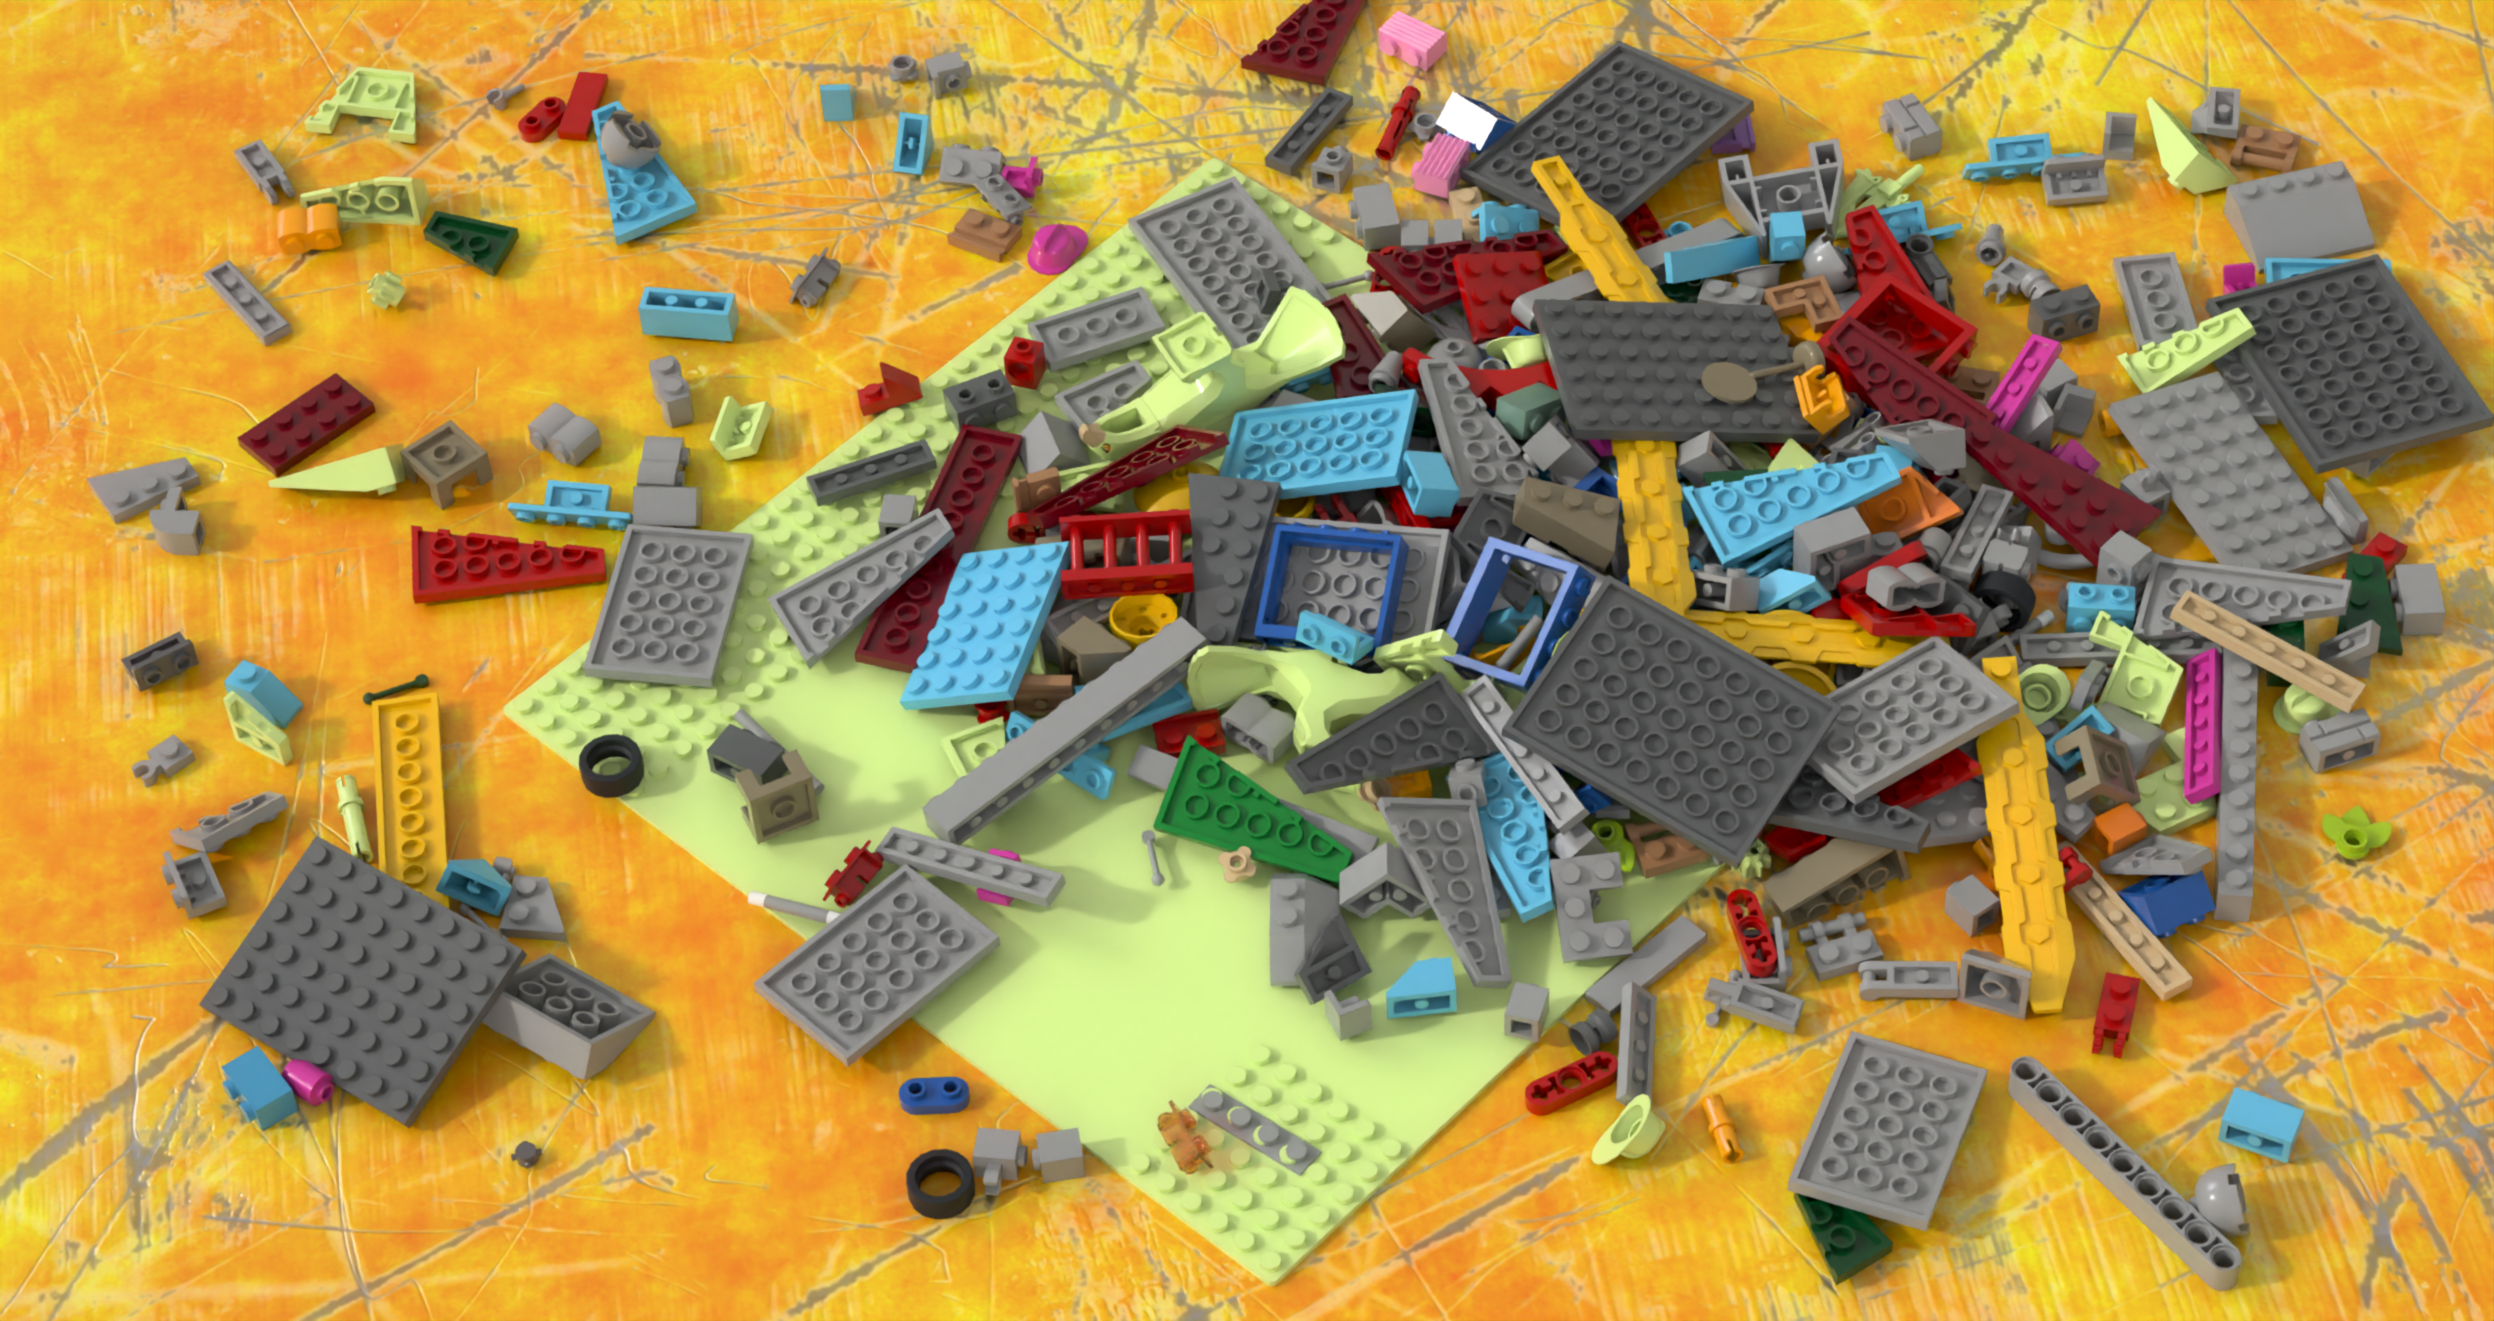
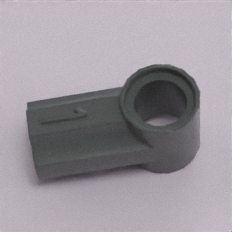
M1913 234L1907 239L1905 254L1917 265L1919 276L1928 290L1934 292V281L1947 278L1951 286L1953 278L1933 251V240L1925 234Z

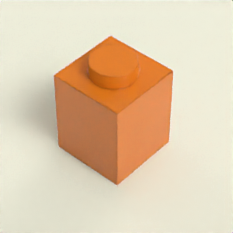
M2125 802L2094 818L2090 839L2101 853L2108 858L2144 839L2147 824L2143 815L2135 811L2128 802Z

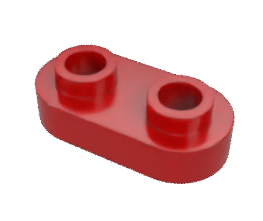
M547 97L540 101L519 121L518 129L521 139L528 143H537L547 138L560 125L566 103L557 97Z

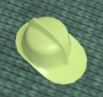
M1540 334L1501 337L1489 342L1485 348L1489 356L1500 360H1507L1511 369L1529 367L1549 361Z
M2039 664L2028 668L2019 675L2024 713L2035 727L2056 715L2069 702L2071 695L2070 682L2065 673L2057 667Z
M2292 684L2287 688L2285 694L2276 701L2273 715L2274 720L2283 730L2300 735L2301 727L2314 719L2326 720L2334 717L2342 710Z
M1641 1094L1629 1102L1619 1118L1598 1140L1592 1151L1591 1159L1594 1164L1602 1165L1608 1163L1619 1154L1629 1158H1638L1649 1153L1655 1146L1666 1125L1651 1110V1099L1648 1095Z

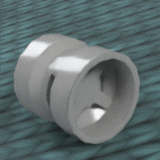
M2042 269L2031 271L2020 283L2021 292L2026 298L2031 300L2061 292L2056 284L2051 283L2049 275Z

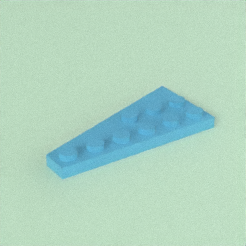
M618 100L592 111L617 246L698 212L696 202L659 153L647 165L637 169L616 167L607 160V155L601 145L600 136L605 123L614 111H626Z
M1887 451L1847 458L1845 462L1830 465H1826L1825 462L1813 464V468L1801 470L1789 468L1745 476L1740 481L1724 483L1722 480L1711 482V486L1695 489L1694 486L1682 487V490L1725 570L1794 536V526L1856 506L1901 484L1902 479Z
M1499 752L1483 759L1487 770L1484 786L1488 801L1485 806L1477 807L1487 858L1524 923L1555 909L1549 864L1546 813L1504 755Z

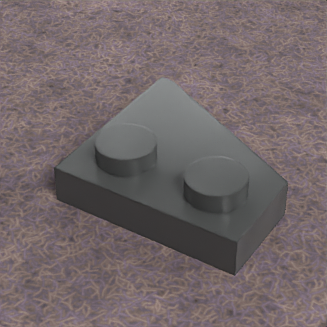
M1339 913L1330 919L1294 975L1309 1004L1313 1005L1324 999V992L1332 990L1335 993L1371 973L1372 970L1342 914Z

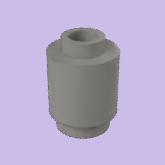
M1929 527L1922 532L1918 539L1921 540L1928 553V556L1919 563L1924 564L1932 571H1936L1940 568L1952 544V539L1944 530L1937 527Z

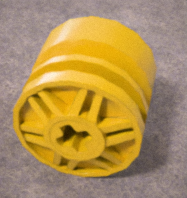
M1164 594L1123 596L1113 604L1109 611L1111 634L1118 639L1125 640L1132 648V652L1138 645L1147 642L1158 634L1165 625L1173 623L1178 619L1177 606L1171 598Z

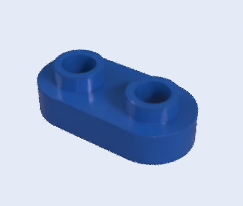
M958 1077L914 1078L902 1084L899 1089V1100L902 1109L912 1115L950 1114L964 1110L969 1104L970 1094L967 1083Z

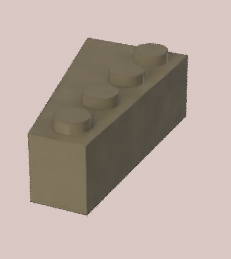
M1836 837L1813 854L1803 856L1796 864L1786 870L1773 874L1762 885L1768 902L1790 930L1827 914L1831 905L1836 903L1843 906L1856 902V896L1864 891L1871 889L1873 893H1877L1886 889V882L1895 878L1903 882L1910 879L1911 875L1903 851Z

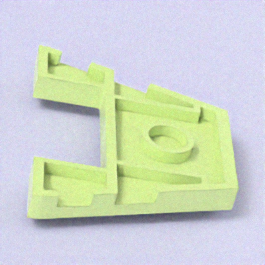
M358 66L336 88L337 94L331 100H324L319 105L320 111L314 117L309 115L304 121L306 131L331 134L341 113L394 119L388 131L390 141L415 144L417 137L416 81L414 73Z
M2100 610L2090 632L2089 641L2120 651L2098 703H2087L2082 711L2079 712L2068 707L2072 695H2070L2069 702L2054 717L2058 725H2068L2091 705L2098 708L2108 701L2161 728L2182 679L2184 668L2152 645L2147 646L2133 636L2134 632L2125 626H2119L2111 620L2109 614Z
M1443 629L1377 647L1373 660L1384 671L1392 666L1396 667L1419 683L1441 672L1456 693L1459 694L1478 680H1464L1454 670V666L1442 658V656H1455L1458 648V643ZM1491 679L1505 700H1507L1508 693L1494 679Z
M2185 727L2167 734L2161 742V747L2175 764L2136 780L2141 802L2132 806V808L2143 815L2147 824L2146 832L2151 835L2156 833L2169 836L2216 815L2217 803L2214 796L2193 805L2184 797ZM2085 771L2078 773V775L2081 778L2084 775H2086ZM2101 794L2098 795V800L2104 804L2111 800Z

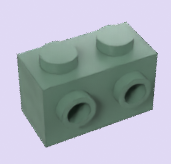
M1540 382L1497 398L1495 417L1515 440H1528L1555 415L1565 423L1566 414L1559 392Z

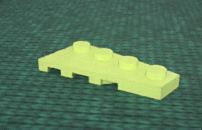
M2238 307L2201 322L2197 329L2192 331H2184L2183 329L2173 333L2172 339L2157 345L2153 341L2141 346L2142 351L2132 355H2128L2126 352L2116 357L2139 391L2144 394L2182 382L2257 333Z

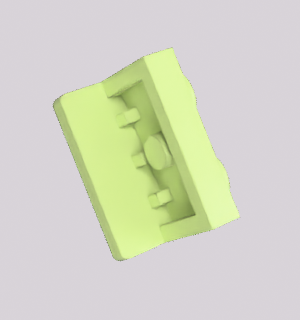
M732 396L725 397L711 434L710 442L725 461L757 454L773 409L767 401L740 407Z

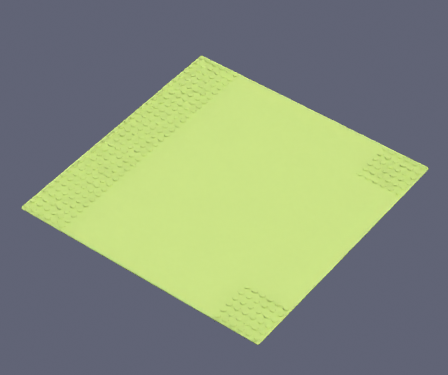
M1216 158L1207 161L1140 213H1145L1235 176L1319 282L1327 284L1362 275L1367 270L1375 271L1366 262L1367 254L1370 251H1365L1362 246ZM1127 223L921 383L923 398L887 409L730 531L733 533L752 534L754 544L713 687L585 677L583 667L592 641L590 639L504 706L505 716L578 771H580L579 755L584 746L593 739L611 734L629 737L637 743L641 751L644 763V777L638 787L626 795L615 797L617 800L747 897L751 891H756L843 913L851 906L839 907L834 901L835 897L832 895L826 901H823L829 889L824 884L836 869L840 872L844 870L847 866L844 860L855 846L861 849L870 840L871 843L867 850L871 853L876 852V848L892 826L939 839L927 827L922 808L927 805L930 799L942 794L959 779L942 746L941 738L979 725L977 721L979 712L975 709L974 704L905 710L899 701L911 673L855 661L854 653L874 611L809 669L771 607L768 598L880 539L878 521L885 494L916 496L920 516L959 434L946 413L943 389L1001 369L1005 375L1004 356L1014 336L1032 340L1028 333V323L1141 286L1163 321L1165 330L1194 315V312L1130 231ZM1364 280L1326 291L1332 298L1346 293L1350 299L1356 293H1369L1372 281L1367 282ZM1386 280L1380 282L1381 285L1390 286ZM1399 296L1407 304H1410L1403 296ZM1452 307L1458 314V316L1462 319L1463 315L1460 313L1457 307ZM1434 313L1431 315L1438 323L1443 324ZM1374 336V338L1382 348L1385 355H1387V353L1391 350L1386 346L1385 343L1382 344ZM1434 338L1420 352L1427 355L1433 345L1438 343L1439 340ZM1152 339L1050 372L1046 365V371L1036 390L1011 385L1016 395L1018 415L982 428L1019 435L1040 411L1069 422L1055 404V394L1136 359L1152 378V386L1171 368ZM1321 383L1311 385L1310 390L1301 394L1317 401L1336 399L1333 383L1326 386H1321ZM1235 414L1210 424L1204 429L1225 432L1229 439ZM1566 417V418H1565V424L1570 428L1569 423H1568V420H1567V417ZM926 439L936 459V469L817 507L807 486L806 477ZM1081 440L1091 464L1110 460L1111 463L1116 461L1102 458ZM1675 441V446L1678 447L1680 444L1684 442ZM1226 446L1196 460L1205 462L1220 471ZM1019 455L974 552L1034 545L1015 543L1007 535L1008 519L1015 514L1011 478L1016 477L1017 480H1021L1026 475ZM1604 465L1600 468L1611 476L1614 475L1611 467L1608 468ZM1686 477L1679 479L1680 484L1684 482L1686 487L1694 486ZM1133 488L1121 493L1125 505L1124 513L1139 512L1134 504ZM1376 496L1377 501L1390 506L1385 497ZM1094 509L1084 510L1095 512L1098 515L1120 514L1116 512H1108ZM1619 511V518L1624 523L1623 513ZM1694 512L1695 518L1686 522L1688 525V538L1694 526L1701 527ZM1182 534V552L1192 548V534ZM1558 545V550L1566 553V551L1560 545ZM1793 566L1785 570L1793 571ZM1609 568L1601 574L1606 577L1608 575L1612 576V570ZM1831 590V593L1834 595V597L1840 599L1834 594L1833 590ZM1058 591L1057 596H1056V598H1055V600H1054L1053 605H1054L1055 602L1057 601V599H1058V597L1060 596V594L1062 593V591ZM1535 591V592H1533L1532 595H1540V594L1538 593V591ZM1178 593L1175 598H1172L1177 606L1178 618L1180 617L1184 593ZM1545 599L1544 622L1551 609V606L1547 603ZM1109 624L1105 626V628L1109 633H1111ZM1481 642L1473 646L1474 655L1478 653L1483 655L1496 649L1502 643ZM1044 661L1047 675H1060L1059 665L1054 664L1053 661ZM1186 676L1180 682L1189 694V686L1187 684ZM1273 697V699L1278 700V703L1272 709L1287 712L1296 719L1297 713L1287 701ZM1008 703L1005 706L1006 711H1008ZM1192 703V709L1179 714H1186L1198 711L1195 707H1193ZM1233 705L1218 710V717L1220 723L1221 716L1224 713H1226ZM740 709L749 714L788 752L797 749L808 770L825 786L821 794L815 795L819 820L760 844H757L742 817L741 807H747V803L736 783L711 772L707 749L729 724L744 729L734 719L735 713ZM1026 715L1027 717L1031 718V719L1034 720L1035 722H1036L1038 719H1041V718L1046 717V716ZM1009 719L1004 722V730H1006ZM1152 724L1108 741H1100L1111 749L1108 760L1103 763L1116 771L1108 799L1101 800L1056 773L961 844V846L986 853L991 848L1012 851L1020 856L1022 863L1063 874L1066 884L1049 908L1016 898L1012 900L1009 907L979 900L976 893L978 887L915 870L997 934L1000 945L912 1015L910 1019L1057 1129L1078 1128L1081 1147L1268 1286H1275L1536 1043L1505 1035L1504 1014L1515 982L1536 984L1549 989V1012L1540 1036L1541 1038L1585 997L1586 990L1617 967L1627 956L1563 964L1556 908L1523 923L1507 894L1511 907V917L1500 919L1512 982L1507 988L1474 987L1432 907L1412 919L1388 904L1371 916L1363 919L1340 906V913L1372 970L1371 973L1334 993L1338 1002L1357 995L1360 1001L1367 999L1371 1004L1372 1029L1340 1041L1325 1016V999L1310 1005L1300 986H1270L1272 873L1294 872L1251 860V863L1256 866V874L1244 881L1229 883L1224 879V866L1218 860L1220 854L1224 851L1161 833L1153 828L1166 792L1130 778L1127 775V771L1141 744L1157 750ZM1223 734L1226 753L1217 754V756L1273 796L1374 835L1380 840L1378 847L1385 842H1389L1400 849L1381 812L1374 810L1371 804L1362 801L1359 796L1337 790H1325L1304 795L1284 769L1288 761L1299 756V752L1294 744L1272 764L1260 759L1247 747L1234 743ZM609 757L596 764L592 771L601 775H614L626 769L631 761L622 757ZM1452 765L1428 770L1432 785V798L1452 799L1445 778L1449 775ZM789 770L783 775V777L791 774ZM1566 771L1563 772V778L1572 790L1575 791L1583 781ZM1631 808L1630 819H1612L1617 821L1622 829L1624 825L1630 823L1639 825L1652 821ZM1589 816L1585 817L1581 822L1591 831L1595 823L1606 818ZM1547 826L1549 842L1555 835ZM1147 830L1155 833L1154 849L1159 871L1165 878L1161 886H1155L1151 881L1153 870L1148 848L1142 842V833ZM1666 830L1642 837L1641 840L1646 842L1673 833ZM1606 831L1601 834V837L1607 838L1612 832ZM1549 848L1550 860H1551V858H1552L1555 854H1554V853L1551 851V849ZM1709 854V860L1645 879L1635 859L1633 870L1630 873L1621 870L1622 888L1598 891L1597 895L1601 897V901L1596 908H1592L1594 923L1628 919L1632 950L1634 951L1722 869L1726 863L1724 862L1722 865L1715 864L1712 860V855ZM883 861V868L878 871L869 884H866L857 877L856 880L862 883L865 888L854 900L853 904L902 866ZM1236 862L1234 866L1239 867L1241 863ZM1324 882V883H1326V884H1328V885L1334 887L1335 889L1339 890V886L1334 885V884H1330V883H1327V882ZM763 908L806 941L828 925ZM1451 957L1457 991V1011L1387 1018L1386 992L1416 961ZM1209 1084H1211L1212 1086L1216 1087V1088H1208V1089H1206ZM1209 1091H1216L1221 1095L1224 1092L1319 1149L1322 1153L1299 1176L1208 1121L1195 1111L1190 1110L1188 1106L1201 1093L1203 1097ZM1234 1107V1108H1232V1109L1229 1110V1112H1228V1114H1227V1117H1228V1122H1229L1230 1124H1231V1121H1230V1114H1231V1112H1232L1234 1109H1236V1108H1243V1107ZM1259 1126L1253 1133L1254 1141L1259 1145H1265L1258 1138V1130L1262 1127ZM1288 1145L1282 1147L1280 1150L1281 1161L1285 1164H1295L1296 1161L1291 1160L1286 1155Z

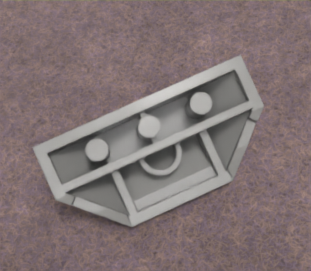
M1272 873L1269 931L1270 986H1300L1294 975L1330 919L1340 913L1339 890L1308 874Z

